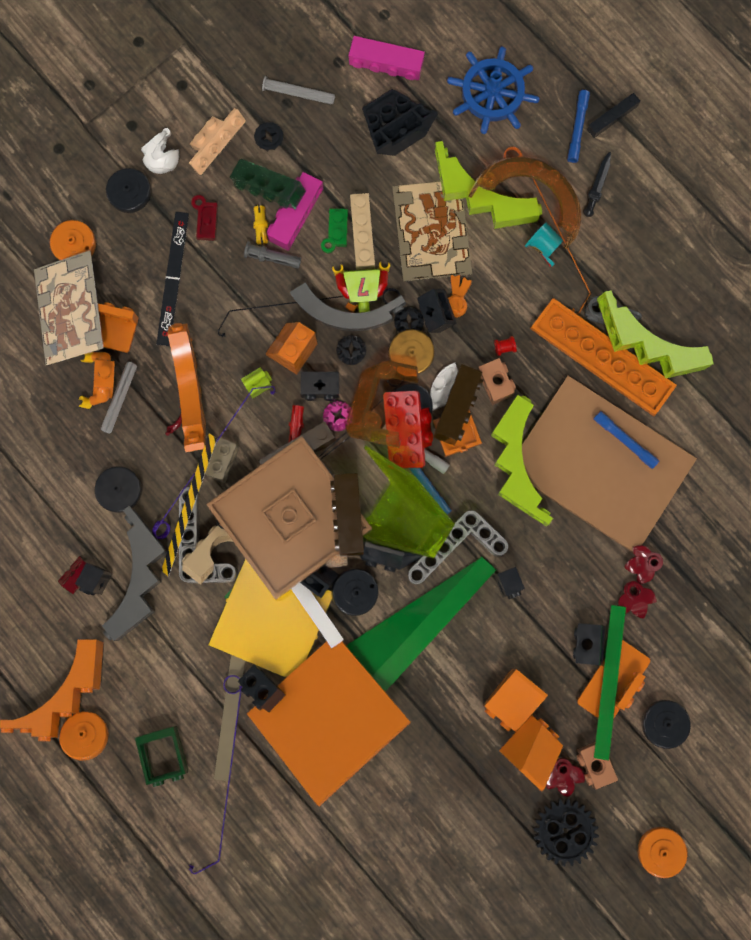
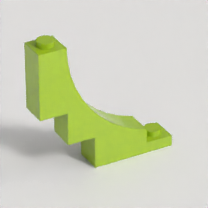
M443 141L435 142V155L444 201L466 198L469 215L491 212L494 229L538 222L540 215H542L541 204H538L537 198L507 197L486 189L466 173L456 157L449 158L447 147L444 148Z
M612 290L605 291L597 298L614 352L634 348L640 365L660 361L665 379L705 370L714 364L708 346H679L664 341L652 334L636 320L627 306L617 308V301L613 296Z
M517 395L491 434L493 438L507 446L495 463L496 467L510 475L498 495L544 526H548L553 518L546 509L542 507L540 509L537 508L542 498L530 482L522 456L523 430L534 405L531 404L532 401L526 396Z

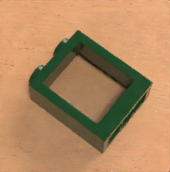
M177 726L135 738L146 785L160 786L165 784L164 780L172 778V782L183 779V775L188 773ZM172 736L180 769L154 777L146 743Z

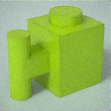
M260 367L241 380L250 393L252 388L271 386L270 381H272V378L267 370L264 372ZM270 388L253 389L250 395L253 399Z

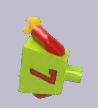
M380 262L378 269L344 271L342 264H340L341 270L336 271L334 266L332 267L337 288L344 298L350 299V302H358L359 313L369 312V301H377V297L382 296L388 285L389 262L386 268H383L381 266L382 262Z

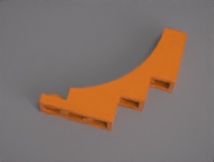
M176 323L168 327V339L179 390L185 452L204 449L206 419L201 403L202 392L197 376V362L188 325Z

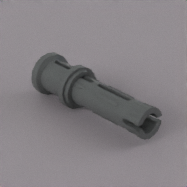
M247 241L244 251V258L259 259V262L271 261L299 269L302 257L270 250L265 245L262 247L253 245L249 241Z

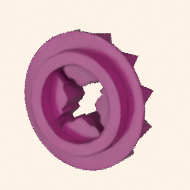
M336 401L329 403L324 409L323 420L329 429L343 431L351 425L353 411L345 402ZM341 410L343 418H339L335 422L333 413H338Z

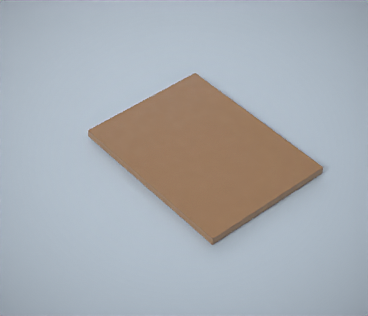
M567 376L522 444L524 466L530 482L537 491L632 553L634 546L644 543L697 460L696 457L569 376ZM602 411L641 447L654 455L659 460V463L651 469L634 452L593 419Z

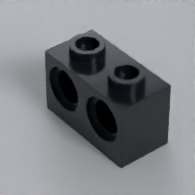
M255 664L237 681L242 686L240 690L248 698L251 696L254 699L252 703L260 711L265 709L267 712H270L285 696L282 690Z

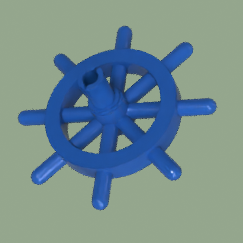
M505 47L499 48L497 59L491 58L479 62L472 52H467L466 57L472 67L466 73L464 80L454 77L447 79L448 84L462 87L464 103L453 110V114L457 116L469 110L473 115L482 119L480 129L482 134L487 133L490 121H501L507 118L515 129H519L521 124L514 113L519 109L522 101L538 103L540 101L538 96L525 93L523 77L533 71V66L528 65L518 70L514 65L504 60ZM494 70L489 78L485 71ZM501 72L505 73L509 77L502 80ZM479 75L484 84L472 82V80ZM512 83L516 86V91L503 89ZM470 89L481 91L482 93L472 97ZM502 96L513 98L514 101L508 106ZM487 99L485 108L481 107L478 104L481 101ZM494 101L498 103L501 109L493 110Z

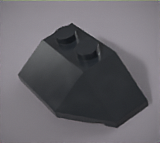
M363 536L364 555L359 556L362 561L366 562L365 565L376 568L377 565L384 566V570L395 573L396 570L400 571L422 558L425 552Z

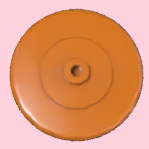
M68 220L62 222L53 230L50 237V248L59 261L91 250L92 256L96 248V238L90 227L78 220Z
M87 711L79 712V714L69 717L63 724L59 735L60 746L69 757L75 760L86 761L93 759L106 747L109 737L108 727L105 721L97 714Z
M654 827L646 831L638 843V859L643 868L655 877H673L686 864L688 856L686 844L683 838L670 828Z

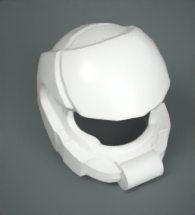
M168 128L163 129V132L158 133L141 148L145 155L143 158L144 165L153 173H167L174 170L178 164L179 150L173 149L166 153L163 152L166 148L167 138L171 136Z

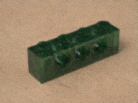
M241 158L229 176L237 189L241 191L245 189L256 197L258 195L262 196L270 203L273 201L277 202L285 209L289 207L296 210L306 193L300 181Z

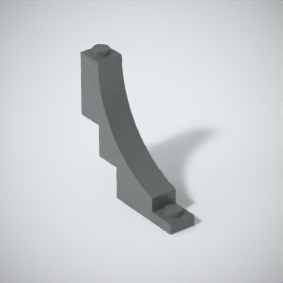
M130 506L123 511L126 514L124 517L131 526L135 525L127 531L132 550V575L122 603L111 618L102 625L105 629L103 633L110 641H119L155 612L143 596L161 583V580L150 566L167 554L164 546L153 535L134 508Z

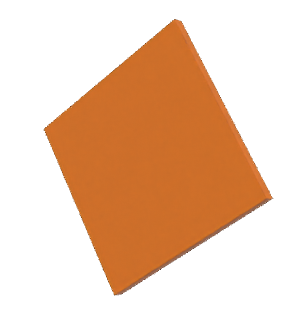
M327 641L278 685L285 696L270 712H267L265 709L260 711L255 706L247 713L317 806H321L411 723L343 642L331 648Z

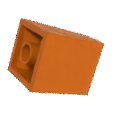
M300 322L286 323L265 355L297 375L317 346L316 334Z
M511 669L483 704L487 708L484 712L493 719L495 717L499 718L502 721L500 725L508 732L511 729L516 732L548 695L517 669Z
M531 715L499 751L538 789L543 791L563 745L557 740L559 736L552 729L547 730L549 725L541 718L537 720Z

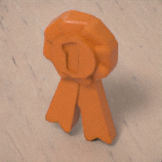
M451 275L452 296L448 297L454 317L458 318L467 311V302L464 296L470 288L472 281L464 277L460 286V275L456 277Z

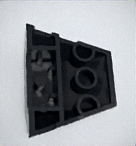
M394 89L389 90L362 108L376 153L396 156L425 137L438 115V112L424 108L423 104L411 101L409 97Z

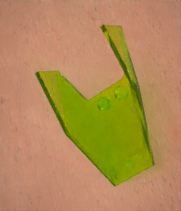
M365 446V451L389 479L390 485L372 514L365 518L372 530L363 537L375 544L435 558L455 524L416 476L368 446Z

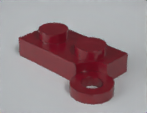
M196 195L191 201L193 208L198 210L196 238L197 240L216 241L218 204L206 202L203 196ZM197 200L202 201V204L199 206L195 203Z

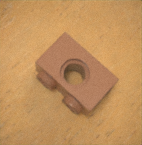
M500 358L478 367V370L483 372L481 379L484 380L483 386L492 405L514 395V390H516L515 384L512 379L509 380L507 366L504 362H501ZM499 377L502 380V384H495L493 378Z
M594 742L577 749L579 755H576L580 766H584L587 774H584L587 784L589 786L592 785L594 789H599L618 781L610 759L607 761L594 758L596 743ZM598 760L600 767L598 770L593 771L591 764L593 761Z

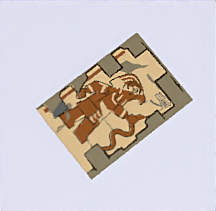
M441 182L392 186L403 281L472 274L463 198L444 201Z
M91 250L34 269L46 365L103 349Z

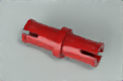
M292 405L288 443L301 436L302 428H304L302 423L303 406Z

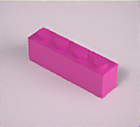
M354 36L349 52V65L355 68L370 69L373 72H384L390 76H402L408 80H419L425 52Z
M304 172L295 179L294 189L291 193L287 194L284 201L285 205L283 208H279L276 214V221L274 224H270L267 230L269 241L287 251L290 250L323 191V182Z

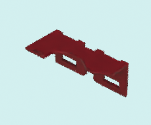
M80 556L70 566V570H67L58 580L59 584L72 594L79 588L75 583L86 564Z

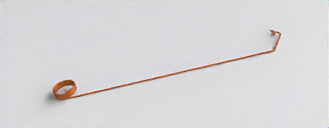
M509 147L508 149H506L503 156L506 157V152L508 150H515L523 158L521 151L516 147ZM517 156L519 157L517 162H510L506 158L504 160L509 165H516L519 163L521 156ZM523 158V160H524V162H525V164H526V166H527V168H528V170H529V172H530V174H531V176H532V173H531V171H530V169H529V167H528V165H527L525 159ZM534 180V183L542 196V193ZM545 202V205H546V207H547V209H548V211H549V213H550V215H551V217H552V219H553V221H554V223H555V225H556V227H557V229H558V231H559V233H560L562 239L564 240V238H563V236H562V234H561V232H560V230H559V228H558V226H557V224H556V222H555V220H554V218H553V216H552V214H551V212H550V210H549V208H548V206H547V204H546V202ZM564 240V243H565V245H566V247H567V249H568V251H569V253H570V255H571V257H572V259H573V261H574V263H575V265H576V267H577V269H578V266H577V264H576V262H575V260H574V258H573V256H572V254H571V252H570V250H569V248H568V246H567V244H566V242H565V240ZM578 269V271H579V273H580V275H581V277H582V279H583V281H584V283H585V285H586V287H587V289H588V291H589V288H588V286H587V284H586V282H585V280H584V278H583V276H582L580 270Z

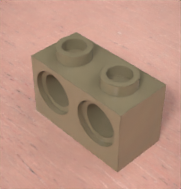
M219 438L205 474L210 478L225 483L239 451L238 445Z

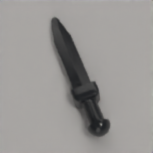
M608 152L602 161L593 188L588 193L587 199L589 202L586 209L583 210L586 217L594 215L595 204L600 201L602 196L601 190L610 167L611 152Z

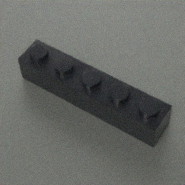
M633 92L589 124L587 131L593 138L597 137L637 108L641 102L640 99Z

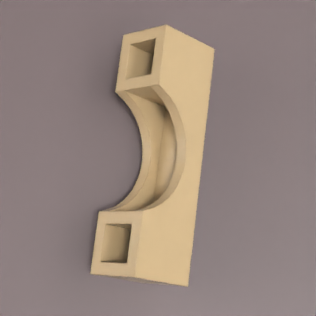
M369 193L350 195L356 270L375 269Z
M213 526L205 540L201 539L197 543L196 549L183 558L182 570L200 585L214 571V562L210 556L214 547L222 542H233L227 532L219 526Z

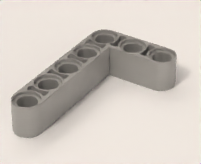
M189 487L185 488L179 497V517L185 503V496L189 492ZM199 494L192 509L194 517L191 521H188L179 546V577L187 583H198L193 578L186 579L185 572L182 570V560L185 557L186 551H194L199 542ZM193 531L194 537L191 540H186V532ZM214 564L213 576L210 579H205L203 583L233 582L238 576V571L230 564ZM231 568L233 575L227 579L223 575L224 570Z
M467 511L410 569L408 579L412 584H421L469 534L492 555L497 557L506 553L508 543L477 512ZM471 515L475 518L476 522L474 525H469L466 523L465 518ZM459 529L462 532V538L455 539L452 536V531ZM487 529L490 534L489 538H482L479 534L480 530ZM495 542H500L503 545L502 552L494 550ZM446 543L449 546V551L446 553L440 552L439 544ZM429 556L433 557L436 561L433 567L425 564V559ZM415 570L422 573V579L419 581H415L411 577V573Z

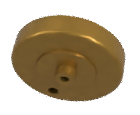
M415 329L405 330L397 334L392 340L389 347V358L392 365L399 372L407 375L420 374L431 365L434 359V346L431 339L422 331Z

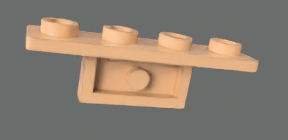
M234 108L224 121L212 117L191 141L190 145L198 152L189 164L197 174L202 175L246 122L238 109Z

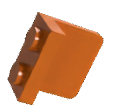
M111 303L98 304L103 348L128 353L138 323V316L133 312V309L128 307L120 309Z

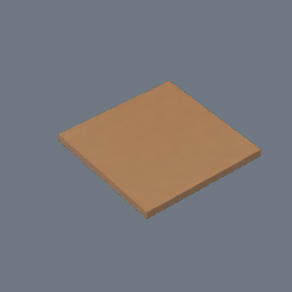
M303 436L206 504L276 600L339 554V552H335V540H338V532H334L333 520H337V512L332 511V500L336 499L335 493H331L330 481H334V477ZM361 514L362 535L364 536L372 528Z

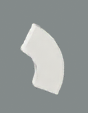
M455 362L445 367L433 382L430 392L433 410L445 407L458 373Z

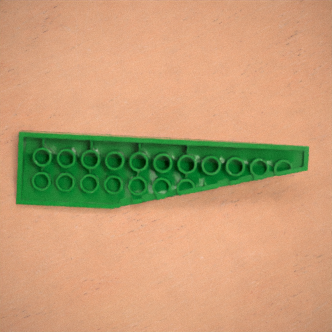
M483 557L479 558L349 643L346 647L381 688L386 691L490 578L496 569Z

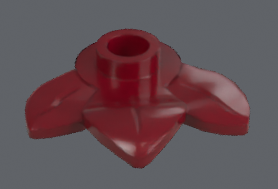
M634 546L633 553L635 557L631 558L624 567L629 572L637 574V582L644 584L653 579L655 571L661 569L663 558L659 553L651 552L646 546ZM652 559L657 560L655 565H651Z
M630 581L624 586V594L619 598L618 606L626 607V613L631 610L635 616L644 619L647 614L648 604L656 603L657 599L651 589L643 588L637 581ZM631 587H634L636 589L635 594H631Z
M558 758L546 787L547 789L557 787L563 796L569 797L574 791L575 783H583L585 777L578 766L571 765L570 761L566 758ZM562 766L566 767L563 771H560Z

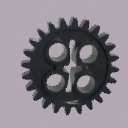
M560 798L557 805L550 801L551 808L544 805L543 807L546 812L538 811L541 819H534L539 825L533 827V830L538 832L533 838L540 840L535 845L537 848L543 847L540 853L542 855L547 853L546 859L549 861L553 858L555 865H557L559 860H561L563 867H565L567 861L571 866L574 865V860L581 864L580 857L583 856L585 859H588L587 851L594 853L590 848L591 845L597 846L593 838L599 837L598 834L594 833L598 826L592 825L596 818H589L592 812L590 810L584 812L585 805L582 804L578 807V801L574 800L572 805L568 798H566L565 804H563ZM571 813L574 814V822L566 823V816ZM556 822V830L549 832L547 829L549 823ZM578 824H582L580 828H575ZM564 828H567L569 830L568 836L566 837L563 835ZM580 832L583 833V840L575 842V835ZM557 836L552 841L549 840L550 837ZM564 841L566 844L565 848L558 851L556 849L557 843Z

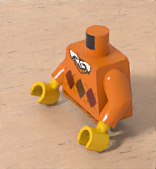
M106 352L86 353L84 360H81V362H94L93 396L90 398L80 396L79 400H82V404L79 407L90 409L92 405L107 402L109 398L112 399L115 361H111L110 354Z

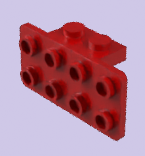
M419 391L385 392L383 398L389 466L391 468L424 467V448L431 446L433 441V433L430 426L432 416L429 412V407L421 408Z

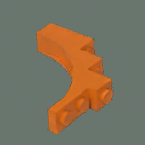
M78 640L73 665L60 689L49 701L34 712L15 720H0L1 733H13L14 729H20V733H31L32 737H38V741L49 742L51 738H58L60 717H72V714H79L81 693H93V690H100L104 642L99 640Z

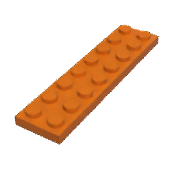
M552 298L531 327L532 331L652 416L658 413L677 386L668 378L665 379V376L648 364L640 365L638 358L627 349L614 352L610 338L554 298Z

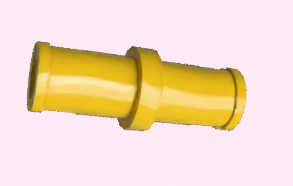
M260 205L259 213L258 206H255L253 208L255 218L253 228L256 231V244L261 245L262 237L264 245L268 243V222L266 221L265 207Z

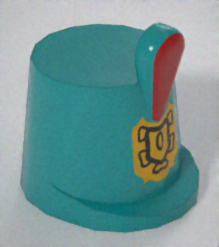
M546 222L526 243L525 247L531 246L542 255L547 264L553 267L554 262L549 259V256L564 240Z

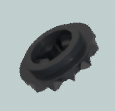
M263 123L255 130V143L260 149H264L267 152L269 150H276L278 146H281L284 139L283 131L275 123ZM266 132L272 136V142L265 139Z
M407 306L404 310L395 314L394 325L399 333L409 329L421 331L424 325L422 312L417 310L416 307ZM408 314L412 320H415L411 323V328H409L407 322H404V320H407Z
M353 335L344 336L338 342L336 348L337 356L345 364H358L366 355L365 342L360 337ZM351 343L357 349V351H353L352 357H350L349 351L346 350V348L350 347Z

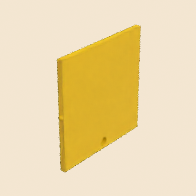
M245 559L231 594L226 599L227 603L209 645L287 678L308 658L313 643L318 638L319 629L292 589L276 600ZM328 590L322 598L311 591L326 613L332 600L331 591Z

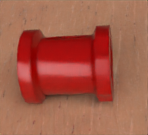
M513 336L501 341L494 340L497 356H501L502 353L517 352Z

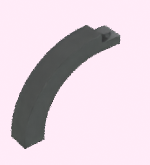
M306 282L290 291L295 301L311 317L329 327L345 331H366L384 326L394 321L391 313L397 314L404 310L403 306L406 305L401 295L373 311L348 313L336 310L323 303L312 293Z

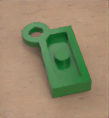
M329 209L328 238L321 242L323 252L329 254L336 247H347L348 209ZM330 243L332 247L327 249L325 244Z

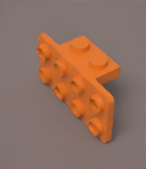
M622 640L614 718L620 709L625 710V708L628 709L634 701L632 697L645 684L643 673L650 664V658L624 640ZM605 658L603 666L600 665L577 700L578 705L597 718L599 717Z

